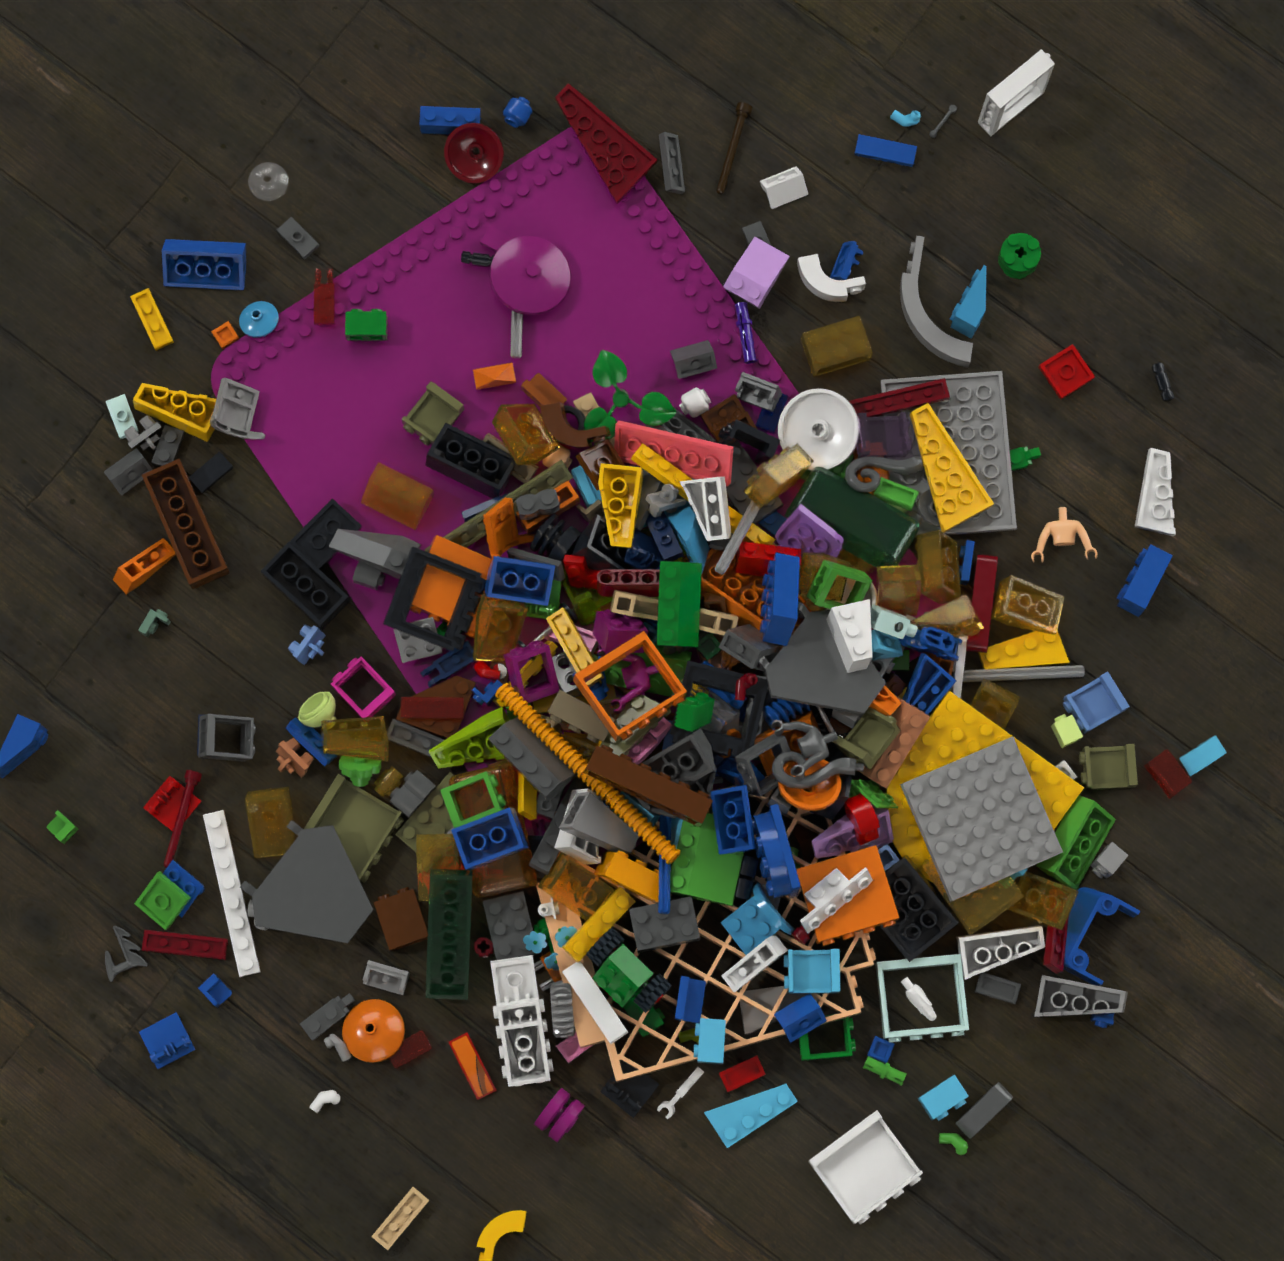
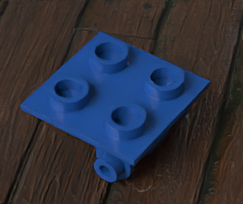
M172 860L163 874L191 897L179 914L182 918L197 896L205 891V888L193 875L189 874L180 864Z
M177 1012L139 1032L150 1053V1059L155 1063L157 1069L196 1050Z

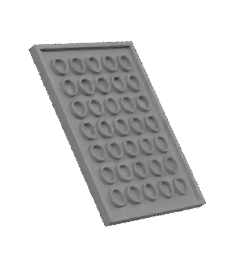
M1002 371L881 380V393L934 380L946 379L950 399L929 405L994 503L987 510L942 534L941 527L927 523L920 515L918 509L920 496L925 491L930 490L924 465L923 470L908 475L889 471L890 481L919 491L912 511L908 510L904 514L892 513L894 538L902 539L1016 530ZM919 407L883 415L887 458L904 460L915 455L921 458L910 418V413Z

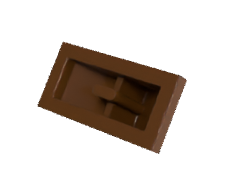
M797 824L792 831V835L804 861L809 862L815 857L812 840L818 834Z

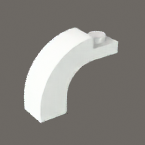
M818 254L798 258V271L804 285L819 298L832 302L847 301V293L854 295L861 293L865 289L866 282L864 276L847 280L829 278L821 269Z

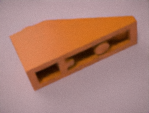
M162 538L118 567L113 581L125 594H128L143 584L174 557L176 553L171 545Z

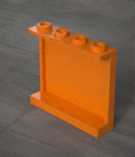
M438 535L433 537L431 548L428 552L481 573V578L487 579L492 559ZM427 565L410 611L417 614L421 612L428 614V618L433 617L435 622L444 621L448 627L465 579ZM483 591V594L476 592L474 594L481 598L476 613L467 612V615L474 618L468 633L465 634L474 639L484 636L499 600L498 598L487 597L485 591Z
M876 845L796 869L808 913L815 909V907L806 899L804 894L834 869L837 868L850 880L866 867L873 879L867 888L862 889L851 901L845 903L834 915L829 916L818 928L814 929L817 944L822 943L823 946L835 943L834 939L840 937L843 940L855 937L856 932L863 931V934L875 931L876 926L883 925V928L895 925V921L899 919Z

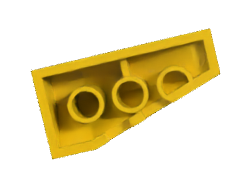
M603 463L600 465L598 485L610 545L612 547L632 548L644 476L642 467Z

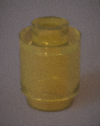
M391 766L389 769H385L373 783L376 786L374 790L382 797L385 795L389 797L393 790L402 783L401 780L404 776Z

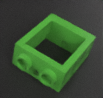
M823 560L806 596L814 605L831 609L832 607L845 605L826 599L837 575L856 580L845 604L863 601L873 580L864 571Z
M485 771L440 790L454 828L504 810L506 802L503 795L498 793L497 786L499 784L494 774L492 775L491 772ZM484 780L494 808L464 820L454 791Z

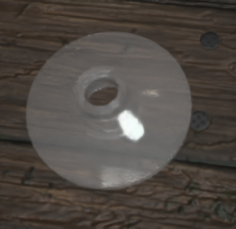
M261 163L251 171L248 185L256 198L263 201H273L280 198L286 192L288 176L285 170L276 163ZM271 177V180L269 182H265L264 178Z

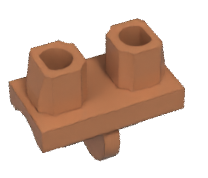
M295 738L287 742L283 740L279 743V747L276 750L280 755L276 760L281 764L278 770L280 772L287 770L290 774L295 771L302 778L307 773L314 758L308 752H305L301 757L296 754L300 744Z

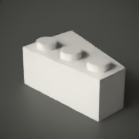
M725 476L680 481L706 540L731 538Z
M870 599L832 607L826 620L847 673L867 669L872 659Z
M590 789L572 790L565 815L576 793L591 792L603 803V801L600 799L601 796H597L596 793ZM560 829L555 849L583 864H601V857H598V845Z

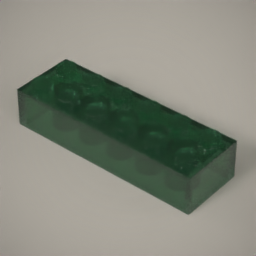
M430 870L426 998L468 1000L473 870Z

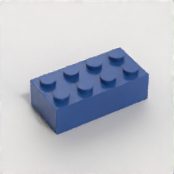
M775 553L773 561L770 560L768 563V574H764L762 586H765L761 601H764L761 609V617H764V620H762L760 625V632L763 633V642L783 646L788 645L798 618L800 557Z

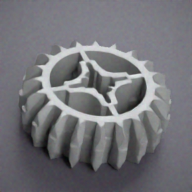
M562 981L553 982L550 985L553 1033L556 1038H568L575 1033L571 985Z

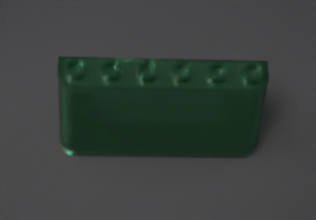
M823 467L812 469L784 515L789 517L802 504L843 537L842 549L890 576H893L920 529L916 519L868 492L854 490L847 484L845 479Z

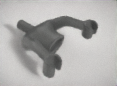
M774 720L771 724L773 729L780 727L774 732L776 736H781L787 730H799L806 733L805 736L797 739L799 749L804 758L807 759L803 764L795 765L792 769V773L801 772L795 776L797 781L804 779L805 771L828 757L827 743L838 739L836 732L823 736L816 726L804 722L783 723L780 720Z

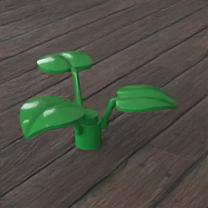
M600 351L593 367V378L602 387H610L613 384L616 390L613 394L614 404L608 413L601 407L591 410L586 416L584 430L603 426L609 427L611 436L605 437V440H610L615 436V426L617 423L611 414L616 407H625L628 403L641 409L639 418L644 424L649 426L662 425L674 417L676 409L668 398L659 392L646 394L642 399V405L629 399L628 392L624 389H619L617 383H622L627 378V368L624 362L609 351Z

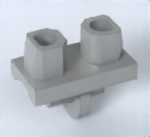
M146 415L139 420L145 428L142 433L138 434L133 426L124 431L131 449L145 439L146 442L140 445L143 451L149 446L155 450L156 446L154 443L160 438L157 434L151 438L148 436L161 426L149 415Z
M665 484L661 491L648 494L645 499L650 504L648 511L653 517L661 516L662 511L665 510L669 513L676 512L677 507L685 505L687 500L678 494V488H675L672 484Z

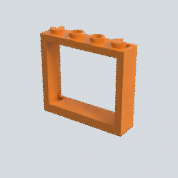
M645 631L577 672L573 679V682L615 741L619 739L626 740L633 734L632 731L638 727L643 729L649 725V720L652 718L662 717L668 712V708L671 706L677 707V704L685 701L684 698L687 694V690ZM642 647L675 695L618 730L586 682Z

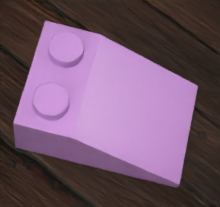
M754 237L732 270L723 288L760 309L790 256Z

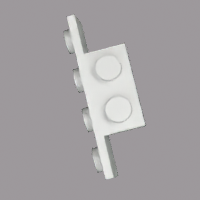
M866 867L850 880L836 868L804 894L806 899L815 907V909L800 920L807 933L818 928L824 920L834 915L840 907L851 901L862 889L869 886L873 879Z

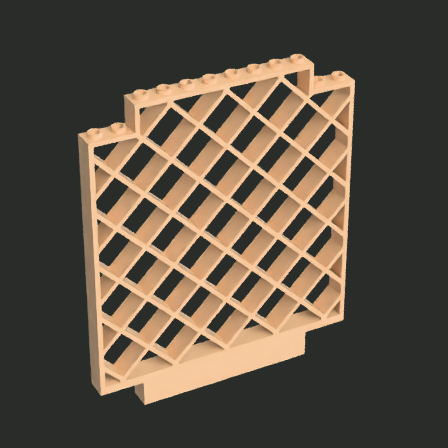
M774 789L761 797L748 794L749 797L760 802L754 815L760 814L764 806L770 808L768 805L769 797ZM796 808L797 814L788 811L785 815L781 812L783 816L792 820L786 832L788 838L797 823L818 835L825 831L801 818L814 813ZM825 818L827 828L833 825L832 820ZM657 821L656 824L654 825V826H656L658 829H660V822H659V821ZM652 847L647 856L634 849L631 853H628L646 863L647 866L650 865L659 870V863L652 860L655 853ZM560 851L555 860L560 877L537 883L536 887L541 904L550 903V898H553L554 902H558L560 914L556 915V919H554L553 915L545 916L554 953L558 954L556 955V960L562 982L569 983L562 971L573 965L576 961L563 948L558 946L555 935L558 929L564 926L567 928L573 926L577 931L582 926L579 910L590 916L595 913V911L584 906V903L598 878L616 889L622 887L632 898L645 905L656 903L630 892V890L619 884L611 883V880L603 876L598 877L594 875L595 869ZM845 851L841 852L839 855H836V857L845 855ZM792 854L794 862L800 864L801 867L817 863L819 859L814 857L811 864ZM564 861H568L593 875L577 903L575 902ZM758 876L755 877L754 882H759L761 884V887L762 884H767L765 881L766 878H762V876L761 878H759ZM788 895L782 896V898L789 901L782 915L784 919H786L793 904L808 912L806 903L797 899V897L789 899ZM705 901L696 917L697 926L711 902ZM720 904L721 906L729 909L732 912L738 909V907L734 905L729 906ZM616 923L612 926L616 931L635 941L634 933ZM698 928L700 936L722 947L707 974L679 959L688 943L681 944L675 956L662 949L652 950L672 961L663 976L666 980L677 964L704 979L703 981L706 982V985L709 982L736 997L724 1019L726 1020V1025L740 1000L769 1016L759 1035L750 1039H745L725 1028V1034L738 1042L725 1045L724 1052L786 1035L783 1029L768 1034L764 1033L772 1018L777 1020L774 1014L788 989H783L771 1011L743 995L751 980L742 987L740 992H733L730 987L711 977L726 950L741 959L746 956L743 952L729 945L732 940L730 934L726 941L723 942ZM781 931L776 933L777 937L800 950H813L811 948L817 939L814 933L808 946ZM863 931L855 933L854 940L840 963V972L845 975L854 1009L846 1011L826 999L829 993H824L823 996L816 993L811 994L819 1002L820 1008L822 1005H825L839 1013L825 1017L827 1021L823 1024L858 1015L861 1013V1008H864L861 996H857L855 988L858 987L855 975L851 976L850 972L874 965L873 961L876 960L873 948L869 949L867 943L870 940L869 933L863 934ZM858 940H861L867 962L845 968L844 965ZM636 949L634 955L638 958L640 953ZM585 955L580 961L593 978L595 971L592 960ZM770 967L763 970L784 982V975ZM571 986L574 1026L580 1048L605 1042L616 1082L698 1060L697 1057H693L694 1053L675 1042L686 1021L679 1023L672 1038L669 1039L642 1024L648 1012H643L639 1021L612 1007L617 1016L636 1025L621 1053L617 1054L615 1043H609ZM667 994L662 997V999L677 1006V1000ZM609 996L607 1001L611 1006L613 999ZM701 1014V1018L709 1019ZM639 1028L668 1044L657 1065L644 1068L625 1057ZM672 1047L688 1055L663 1063ZM620 1061L627 1063L637 1070L623 1074Z

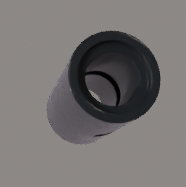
M743 856L734 896L735 899L748 901L751 898L759 863L758 859Z

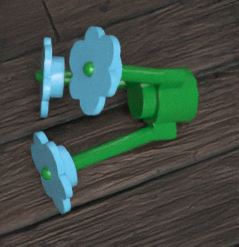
M543 918L537 922V925L533 926L534 931L530 932V935L524 936L523 942L526 944V949L532 950L534 953H540L542 948H545L548 943L551 955L544 959V963L548 969L553 968L557 970L559 969L556 955L558 954L554 953L546 920ZM564 926L558 929L555 940L558 941L560 948L577 932L575 927L567 928Z

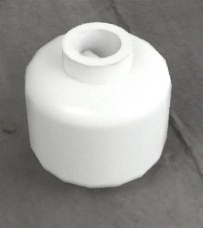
M696 387L681 396L682 403L680 408L685 415L689 414L695 418L709 410L711 401L704 389L700 390Z

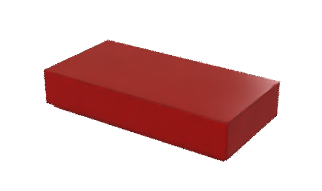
M757 1055L719 1073L727 1093L766 1075Z

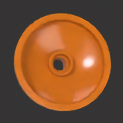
M822 760L815 763L805 771V777L815 773L829 762ZM788 761L783 765V770L786 774L793 776L790 771L798 764L794 761ZM839 774L834 775L815 786L803 789L790 788L778 782V788L783 798L794 807L807 811H817L829 807L837 800L841 791V778Z
M379 999L366 1000L354 1006L347 1014L342 1027V1037L348 1051L357 1059L369 1063L381 1062L393 1056L402 1045L405 1035V1024L400 1012L390 1003ZM370 1025L374 1026L372 1032L367 1031V1028Z

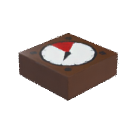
M493 659L490 668L501 670L499 681L502 684L507 683L509 674L506 663Z

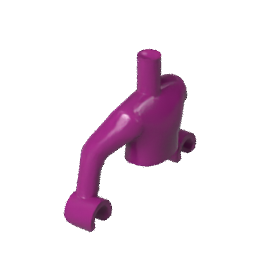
M600 649L597 652L598 655L608 654L605 653L603 649ZM630 654L622 659L623 661L631 662L630 666L622 668L621 671L626 688L634 689L622 698L611 701V705L620 704L618 709L613 710L616 714H620L623 711L626 703L650 689L649 675L659 673L654 665L647 667L641 656Z

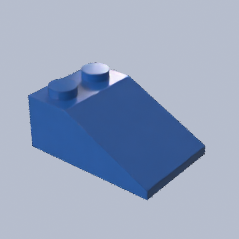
M17 714L0 750V778H4L35 753L41 745L46 743L48 730L44 726Z

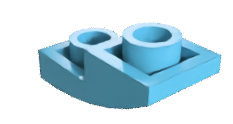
M1214 735L1179 759L1189 775L1192 776L1227 752L1217 736Z

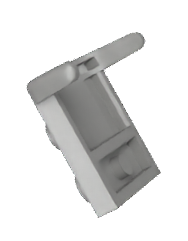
M222 378L213 415L210 418V425L214 429L234 437L255 440L264 439V433L250 431L260 391L231 379Z

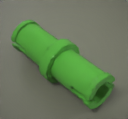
M870 1056L867 1057L863 1069L880 1075L881 1079H889L900 1084V1086H902L907 1073L891 1067L889 1063L886 1062L884 1064Z

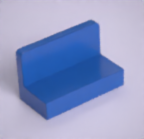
M681 976L675 1020L700 1023L705 981Z
M810 993L774 1014L790 1043L827 1021L820 1006Z

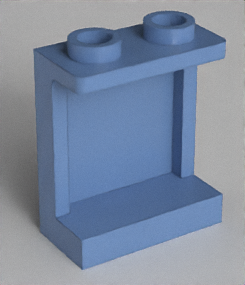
M1108 671L1063 698L1065 710L1068 713H1072L1080 731L1082 730L1084 734L1130 707Z

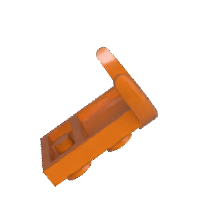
M505 497L483 515L491 559H493V556L501 557L511 547L532 542L535 534L518 535L512 498Z

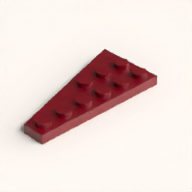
M568 83L557 94L555 100L616 204H618L657 163V159Z

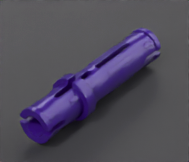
M739 302L735 304L738 320L736 326L739 327L744 363L751 364L757 362L751 330L752 320L749 318L748 304L746 302Z

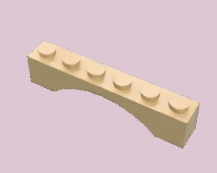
M614 590L610 611L658 621V599ZM700 608L699 630L725 635L727 629L737 626V615Z

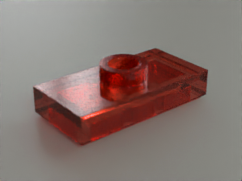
M421 1030L404 1039L399 1050L390 1057L395 1069L433 1049L424 1031Z

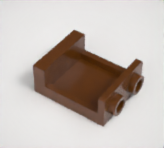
M409 887L398 890V894L391 897L389 894L382 895L377 898L378 901L374 902L388 948L391 952L430 938L415 890H410Z

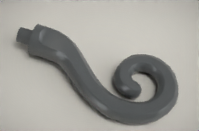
M917 455L904 460L864 456L853 460L847 466L845 479L847 484L856 491L872 492L880 485V475L871 468L863 469L861 477H869L872 480L869 483H864L856 477L858 470L865 467H876L908 475L923 470L922 458Z
M794 751L783 752L775 758L772 764V772L777 781L795 789L815 786L834 775H855V771H864V763H856V758H839L829 762L815 773L804 777L803 780L797 781L793 776L801 772L792 773L791 769L790 773L793 776H790L783 770V765L788 761H794L801 765L806 761L803 755Z

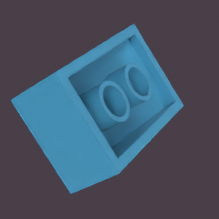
M688 507L669 516L668 519L684 555L690 563H702L703 573L709 546L696 519V514L691 507Z

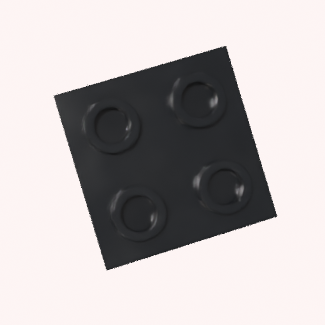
M625 1062L621 1064L623 1074L637 1070ZM647 1074L616 1082L615 1075H613L600 1092L634 1118L659 1084Z

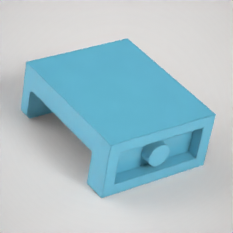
M788 949V955H784V967H788V976H784V989H788V994L840 993L839 949Z

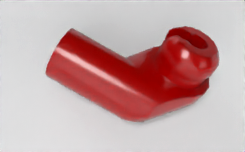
M484 661L475 663L474 669L479 677L500 680L501 670L491 669Z

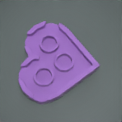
M802 504L780 526L775 535L778 546L801 549L802 560L812 557L817 561L820 559L832 561L839 555L842 543L844 542L841 535Z

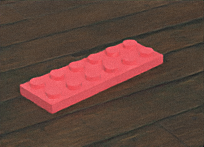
M620 420L616 423L614 449L623 462L637 465L630 459L643 443L690 478L704 479L725 476L726 486L728 487L731 484L734 447Z

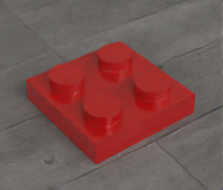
M1073 344L1038 366L1060 400L1095 378Z

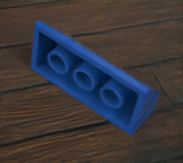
M165 239L162 248L164 286L244 290L246 243Z

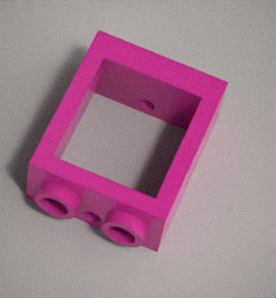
M361 656L359 659L354 658L347 665L348 669L343 673H337L332 678L331 686L366 723L393 699L396 693ZM362 667L384 689L363 710L340 688Z

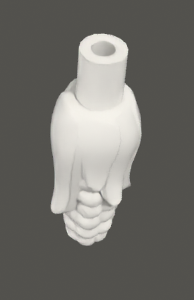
M908 977L904 978L901 983L907 989L906 996L909 1001L927 1019L934 1021L937 1015L922 988L917 984L913 985Z

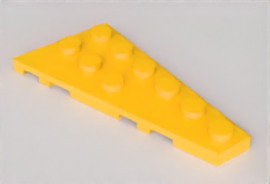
M929 403L910 413L911 422L943 534L992 507L994 503Z

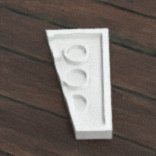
M1154 448L1148 449L1135 527L1175 536L1170 452Z

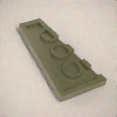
M639 695L626 704L614 724L620 730L660 703L644 695ZM668 708V712L662 717H654L649 720L650 724L645 728L640 729L638 727L632 731L633 734L626 740L619 739L615 741L608 732L601 745L612 748V753L618 756L621 754L628 755V751L635 744L638 745L650 730L659 725L658 722L664 716L667 717L671 710Z

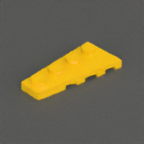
M1056 625L988 647L987 653L978 652L983 669L1026 668L1070 663Z

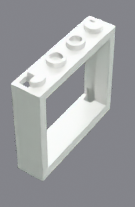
M1041 49L987 93L978 123L990 136L995 134L1045 92L1055 65L1050 58V54L1045 53Z

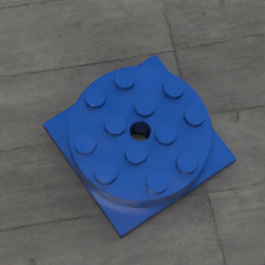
M771 805L769 812L752 816L753 833L756 835L755 853L757 858L761 857L762 860L760 871L762 878H767L766 889L768 896L778 898L788 895L789 899L797 897L801 885L779 805Z

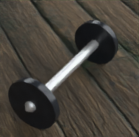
M562 602L560 607L565 608L572 621L577 623L579 620L573 609H570ZM549 626L533 641H541L552 631L551 627ZM518 640L516 642L518 647H526L522 641ZM533 656L528 659L533 661L535 657Z

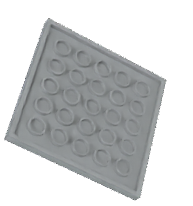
M1013 736L900 784L950 901H954L1063 853Z

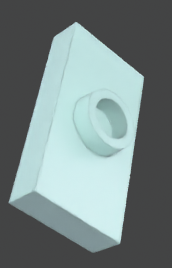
M125 394L107 400L106 404L119 438H126L124 431L131 426L139 433Z

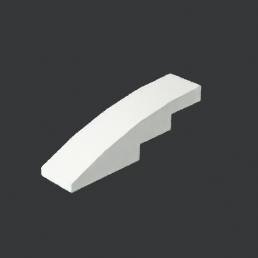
M581 961L575 962L562 971L610 1044H613L628 1033Z

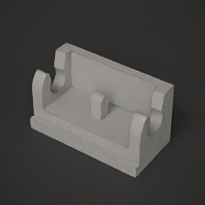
M368 960L363 976V984L404 995L410 973Z

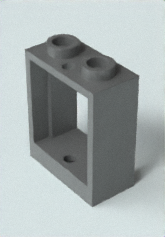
M217 714L200 716L198 758L244 762L253 759L255 754L253 736L256 731L254 718ZM215 723L241 725L240 754L214 752Z
M772 734L735 756L737 770L742 775L744 785H747L748 794L761 797L778 786V781L773 774L757 782L750 760L770 748L775 758L783 752L791 751L785 736Z

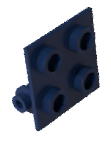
M635 529L632 548L626 549L624 562L637 569H660V561H663L654 539Z

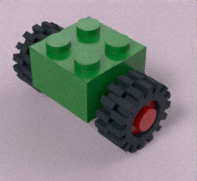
M612 927L586 954L598 967L601 966L592 979L622 1008L637 995L633 1001L646 1013L666 994L672 985L660 973L648 983L647 981L654 973L622 944L625 939Z

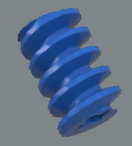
M777 699L776 702H771L770 706H764L762 711L766 723L775 731V728L771 727L774 720H783L785 723L790 722L788 716L796 719L795 712L801 716L803 715L802 708L808 712L810 711V706L808 704Z

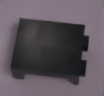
M737 419L723 426L718 434L720 438L719 444H725L734 438L758 449L754 461L760 464L773 459L780 442L779 439Z

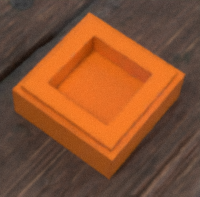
M229 321L211 331L222 350L239 340Z

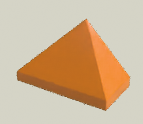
M513 363L473 369L476 390L516 383Z

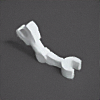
M697 1067L675 1092L677 1094L672 1100L663 1101L657 1110L660 1112L662 1108H667L669 1113L666 1118L669 1119L675 1112L674 1104L688 1092L704 1071Z

